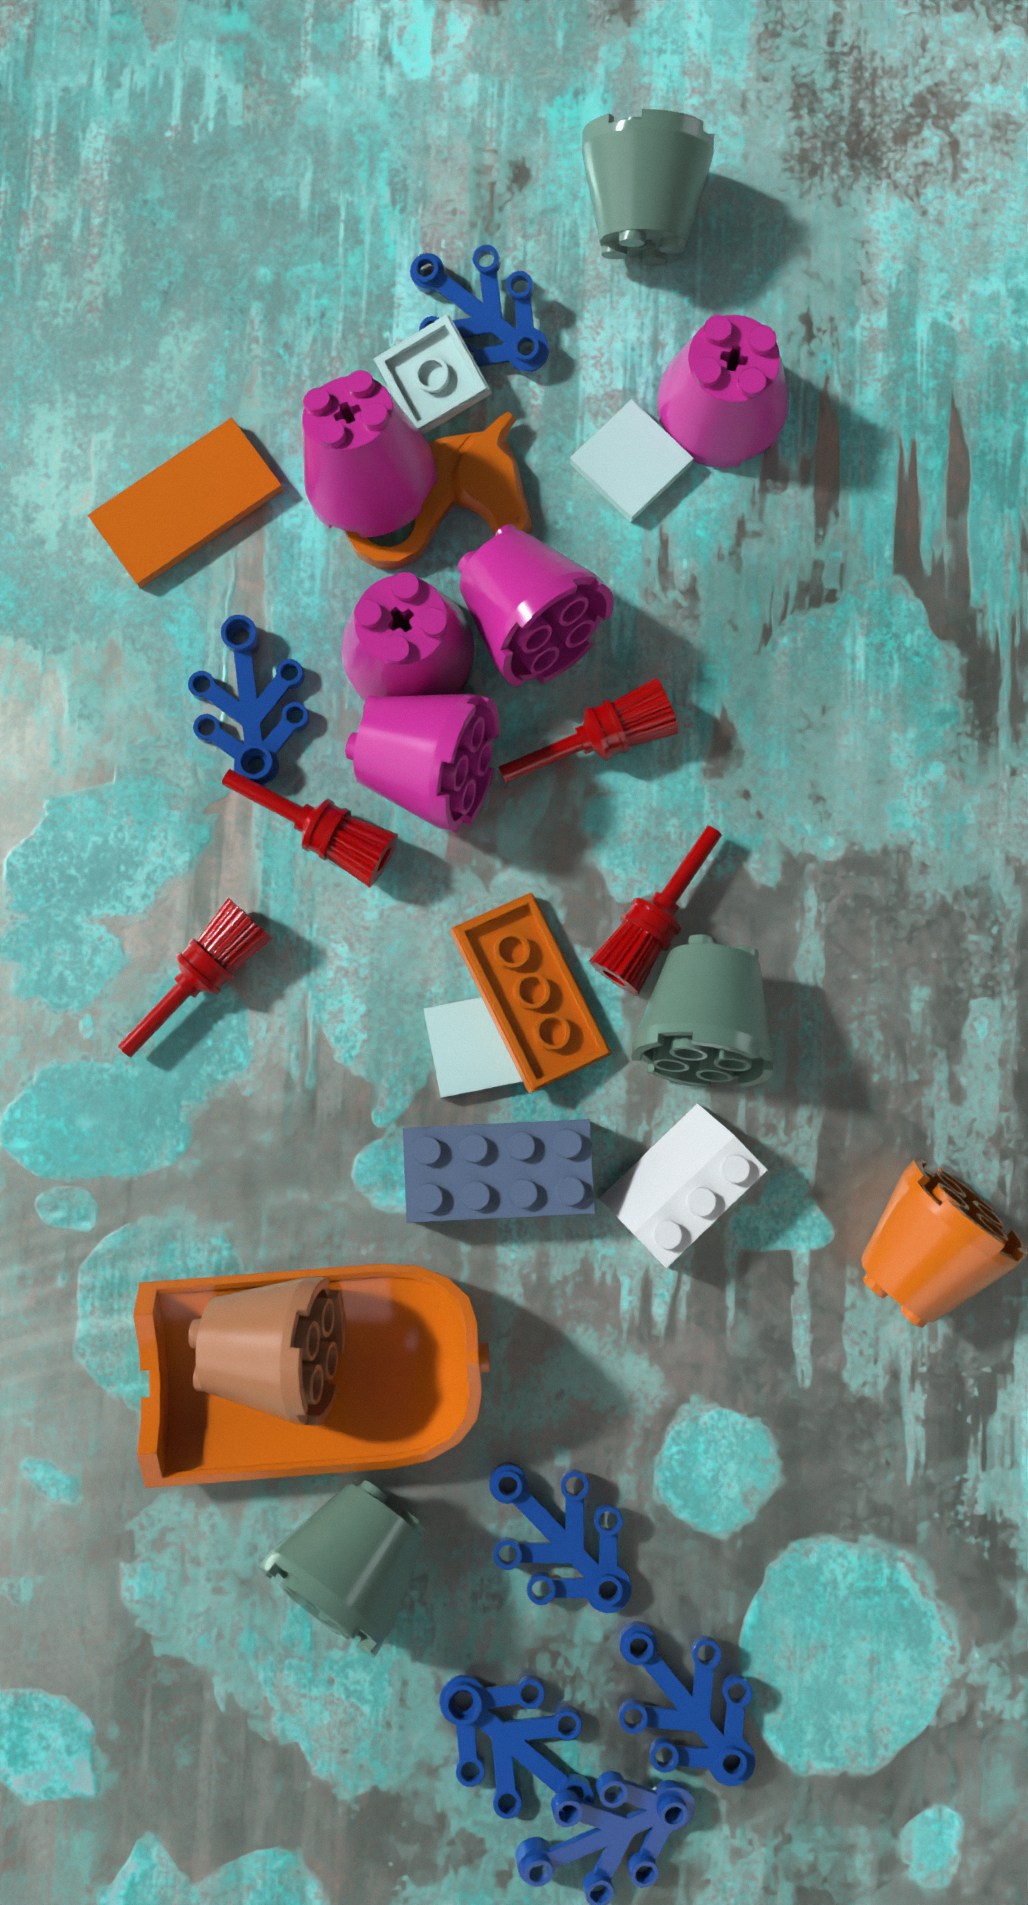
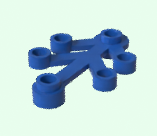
M482 245L473 254V263L476 270L480 273L483 303L447 275L446 268L438 256L424 253L414 259L410 267V276L415 286L426 294L439 292L470 316V318L453 320L462 338L493 334L504 343L476 349L473 344L465 342L468 350L474 353L473 359L478 367L509 362L516 370L530 373L540 369L546 363L549 356V344L545 335L534 328L531 303L534 284L528 273L516 271L507 279L506 287L508 293L515 300L516 328H514L502 318L497 272L500 268L501 260L493 246ZM484 255L494 256L493 263L488 267L480 265V260ZM424 265H433L434 270L429 276L424 277L420 275V270ZM520 280L526 281L528 287L524 292L516 293L513 291V286L516 282ZM435 316L425 318L420 324L419 331L440 318ZM525 342H531L535 345L533 352L529 355L519 353L521 345Z
M234 615L223 623L221 637L226 647L234 653L239 701L219 687L212 675L206 671H198L192 674L188 681V687L196 699L200 701L208 700L242 726L244 744L225 732L218 719L211 714H202L197 717L193 724V730L200 741L207 744L213 743L234 759L235 772L265 786L272 782L278 773L279 761L277 753L294 732L302 731L309 725L310 715L306 707L299 702L287 704L282 710V720L264 741L261 724L289 689H296L302 685L305 674L299 662L293 659L284 660L277 667V675L261 695L257 697L252 650L258 644L259 633L250 618L244 615ZM242 631L249 633V638L245 643L238 644L234 642V637L237 633ZM286 669H297V677L291 681L285 680L283 673ZM200 680L210 681V687L205 692H197L195 690L196 684ZM299 710L303 712V719L299 723L293 724L288 721V716L292 711ZM204 723H214L215 730L212 734H201L200 729ZM255 759H262L265 762L263 770L258 773L251 772L249 769L250 763Z
M505 1462L495 1467L491 1473L489 1483L490 1491L494 1498L501 1503H513L550 1541L518 1542L511 1537L502 1538L494 1547L493 1556L497 1566L504 1570H511L520 1563H571L583 1577L552 1578L545 1572L534 1573L527 1582L529 1599L537 1605H545L551 1602L553 1598H587L590 1605L600 1612L614 1613L621 1610L631 1597L632 1585L627 1572L617 1565V1533L623 1524L620 1510L613 1504H603L594 1513V1524L600 1533L599 1562H597L584 1549V1497L588 1494L589 1482L587 1476L582 1471L572 1469L567 1471L561 1478V1491L565 1496L564 1528L527 1490V1477L519 1465ZM507 1476L513 1477L517 1482V1488L511 1493L503 1492L499 1487V1482L502 1478ZM571 1477L582 1479L584 1482L583 1489L578 1493L569 1492L566 1488L568 1479ZM608 1511L613 1512L617 1516L615 1525L610 1528L603 1527L599 1522L600 1516ZM509 1545L515 1548L517 1552L515 1559L504 1561L500 1558L499 1550L503 1546ZM540 1580L547 1582L550 1586L548 1594L537 1596L532 1590L535 1582ZM605 1581H612L617 1585L616 1593L610 1597L603 1596L599 1592L601 1584Z
M640 1621L627 1624L619 1635V1646L622 1656L633 1665H642L676 1708L644 1705L637 1699H628L619 1708L618 1715L621 1727L631 1734L640 1733L645 1727L696 1732L707 1747L675 1745L667 1737H660L654 1740L649 1748L653 1767L663 1773L674 1770L676 1766L709 1769L715 1780L723 1785L738 1786L745 1783L752 1776L756 1764L754 1751L749 1742L743 1738L745 1706L752 1699V1689L748 1680L743 1675L731 1674L723 1681L722 1693L727 1706L724 1731L722 1733L710 1718L714 1668L721 1660V1650L715 1639L710 1636H700L692 1643L691 1654L695 1666L693 1692L691 1695L658 1654V1642L653 1629L648 1624ZM637 1638L644 1639L648 1643L647 1649L640 1654H636L630 1649L632 1641ZM704 1645L712 1646L715 1650L712 1658L709 1660L700 1659L697 1656L700 1647ZM739 1683L745 1686L744 1695L737 1699L730 1697L728 1694L730 1687ZM628 1710H639L642 1713L640 1721L637 1723L627 1722L624 1716ZM666 1747L672 1750L673 1755L667 1762H661L656 1759V1752L660 1748ZM730 1754L740 1757L739 1765L733 1769L726 1768L723 1765L725 1757Z
M458 1675L447 1681L442 1688L440 1709L444 1717L456 1725L459 1749L456 1776L462 1785L474 1787L480 1784L484 1778L485 1763L483 1758L477 1753V1726L492 1739L496 1779L493 1807L496 1814L501 1818H514L519 1814L522 1807V1795L519 1788L515 1785L513 1757L556 1794L562 1790H568L570 1787L577 1786L584 1792L580 1799L595 1803L592 1784L586 1777L579 1774L567 1775L527 1741L559 1737L562 1740L570 1741L577 1738L582 1729L580 1713L574 1707L563 1706L551 1716L503 1721L490 1708L520 1704L526 1709L539 1707L545 1697L544 1684L541 1679L535 1675H526L517 1684L483 1687L479 1680L472 1676ZM526 1685L536 1686L539 1689V1695L534 1699H526L521 1693ZM460 1692H467L471 1695L473 1701L470 1705L462 1707L456 1703L455 1696ZM565 1716H571L576 1720L575 1727L568 1731L561 1729L558 1725L559 1720ZM467 1762H473L479 1767V1772L475 1776H467L463 1773L462 1766ZM504 1794H511L516 1798V1804L513 1807L505 1808L500 1805L499 1798ZM566 1805L560 1811H570L574 1806Z
M607 1771L600 1775L596 1782L600 1801L606 1807L580 1799L571 1790L558 1792L551 1801L554 1819L558 1825L572 1827L581 1822L596 1828L554 1846H551L547 1840L541 1837H531L524 1840L518 1846L515 1853L521 1879L534 1887L544 1886L552 1879L556 1868L604 1848L593 1871H590L584 1877L583 1889L586 1900L590 1905H607L614 1896L611 1880L633 1836L649 1829L640 1850L629 1857L627 1868L631 1881L635 1886L646 1888L653 1885L659 1876L656 1860L670 1832L683 1828L694 1816L695 1801L690 1790L674 1780L662 1781L651 1789L625 1780L617 1771ZM611 1786H619L615 1792H605ZM624 1802L640 1807V1809L629 1814H623L609 1808L619 1807ZM566 1805L574 1806L570 1811H560ZM649 1866L647 1870L637 1872L640 1867ZM604 1885L603 1889L592 1891L594 1887Z

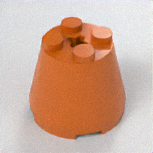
M915 1157L903 1171L865 1248L861 1262L867 1272L863 1281L868 1288L882 1298L890 1295L902 1305L900 1310L903 1315L914 1325L923 1328L928 1322H935L1014 1270L1028 1255V1247L1013 1230L1006 1235L1001 1230L1004 1226L1003 1223L993 1214L995 1210L966 1185L942 1168H939L934 1174L924 1169L927 1163L921 1157Z

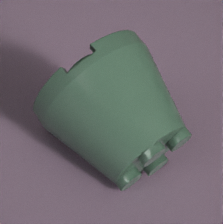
M642 109V117H629L614 122V116L606 114L592 120L584 127L582 133V156L599 242L602 246V257L607 259H623L627 256L641 257L642 264L657 266L666 264L667 255L685 251L714 154V134H708L703 131L702 120L674 111Z
M699 934L689 936L688 944L673 948L668 953L634 1035L632 1060H643L648 1063L647 1072L654 1076L693 1086L710 1087L711 1082H728L732 1079H738V1085L748 1087L767 1081L773 1072L774 1050L761 968L758 961L759 951L750 946L731 947L716 944L715 938Z
M364 1480L358 1486L353 1484L345 1486L273 1547L258 1568L270 1579L278 1573L284 1579L279 1586L285 1594L336 1634H340L346 1639L351 1638L354 1640L356 1636L361 1638L356 1647L368 1656L375 1658L386 1642L425 1543L421 1533L426 1527L409 1512L402 1510L400 1514L395 1513L383 1504L388 1497L375 1485Z

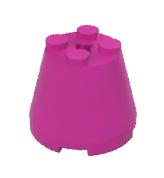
M714 315L706 321L705 325L699 329L667 366L660 382L657 398L659 422H662L666 432L694 458L693 461L711 467L739 466L742 461L751 459L766 448H770L780 435L788 413L789 390L775 332L769 326L762 325L760 322L746 316Z
M358 370L352 372L349 376L334 379L320 388L308 391L303 399L304 410L302 415L304 486L307 498L318 519L330 529L334 526L342 530L358 532L360 537H375L388 534L414 520L422 512L420 506L426 500L432 486L437 483V467L429 443L388 390L381 383L374 380L369 372Z
M513 524L501 527L492 539L487 541L477 551L474 550L465 554L458 564V570L461 573L459 589L496 669L509 684L515 687H519L524 681L535 678L543 684L572 667L594 645L589 638L596 630L601 619H609L613 611V594L596 574L527 532L518 530Z
M401 572L377 581L361 596L344 629L341 654L347 677L356 693L364 701L370 695L383 697L460 694L469 680V674L472 669L474 639L465 614L453 600L426 581L417 578L414 574Z
M474 694L383 697L370 695L363 707V718L358 732L351 733L347 740L346 758L353 760L354 773L359 784L439 829L458 833L459 826L462 823L472 824L491 784L494 768L489 767L492 756L491 738L497 739L499 737L498 710L492 699Z

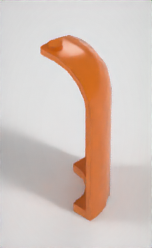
M369 1264L139 1282L133 1318L139 1347L140 1371L149 1370L150 1397L141 1398V1424L137 1452L145 1488L394 1469L430 1461L458 1445L478 1420L482 1396L481 1373L490 1372L489 1343H479L477 1321L469 1297L446 1276L416 1265ZM305 1277L329 1278L330 1290L340 1291L345 1316V1353H338L337 1370L331 1384H337L339 1390L333 1408L322 1424L317 1426L294 1424L194 1389L193 1374L196 1367V1348H191L189 1345V1328L193 1319L202 1318L203 1312L212 1297Z

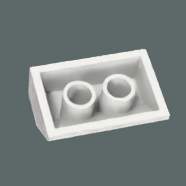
M697 1103L605 1191L599 1199L663 1267L667 1268L740 1198L767 1169L734 1134Z

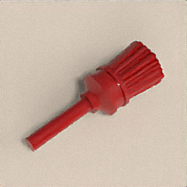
M655 677L612 703L607 699L602 701L601 705L584 709L583 725L575 728L576 734L498 766L504 782L507 783L582 750L585 754L594 751L607 761L612 759L613 755L620 752H628L629 747L678 734V723L661 682Z
M229 769L223 777V786L294 822V829L302 832V849L318 854L322 860L330 859L369 888L381 876L395 850L398 839L397 833L352 817L351 810L336 806L330 799H326L316 807L309 804L302 807L232 769Z
M709 825L706 826L661 893L655 892L651 899H633L629 911L620 918L622 924L589 960L597 972L621 989L635 996L639 994L661 950L667 951L671 946L670 942L674 936L678 935L682 930L674 916L679 909L676 903L721 838L722 834L717 829Z
M228 898L197 940L192 938L187 948L175 956L180 970L179 974L174 978L177 983L118 1044L120 1050L131 1058L190 995L195 998L201 991L218 995L221 992L220 988L228 980L231 981L235 977L232 972L273 938L236 903Z

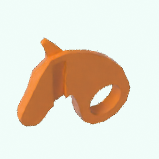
M508 411L498 417L484 432L448 436L428 442L437 467V483L432 486L429 495L420 506L422 512L415 518V526L410 537L401 544L386 547L371 542L367 537H360L358 532L345 530L347 539L357 557L377 569H401L421 557L437 527L454 505H458L461 508L466 507L478 513L488 523L494 536L501 527L507 524H513L518 530H523L530 534L532 530L531 514L517 461L506 440L510 429L516 421L515 416Z

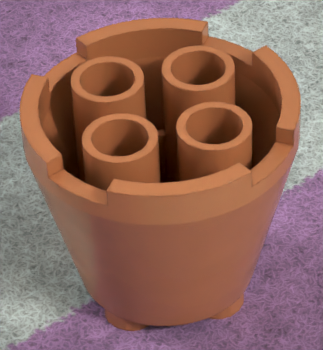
M305 1277L212 1297L203 1312L202 1318L193 1319L189 1328V1345L191 1348H196V1367L193 1374L194 1389L294 1424L314 1426L322 1424L329 1416L339 1390L337 1384H331L337 1370L338 1353H345V1316L340 1291L330 1290L329 1278Z

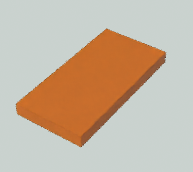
M231 417L88 514V517L141 589L283 491V488Z
M532 892L451 928L452 938L529 1094L612 1054Z

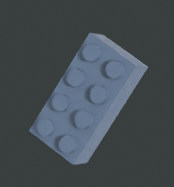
M590 1119L403 1128L406 1223L595 1214Z

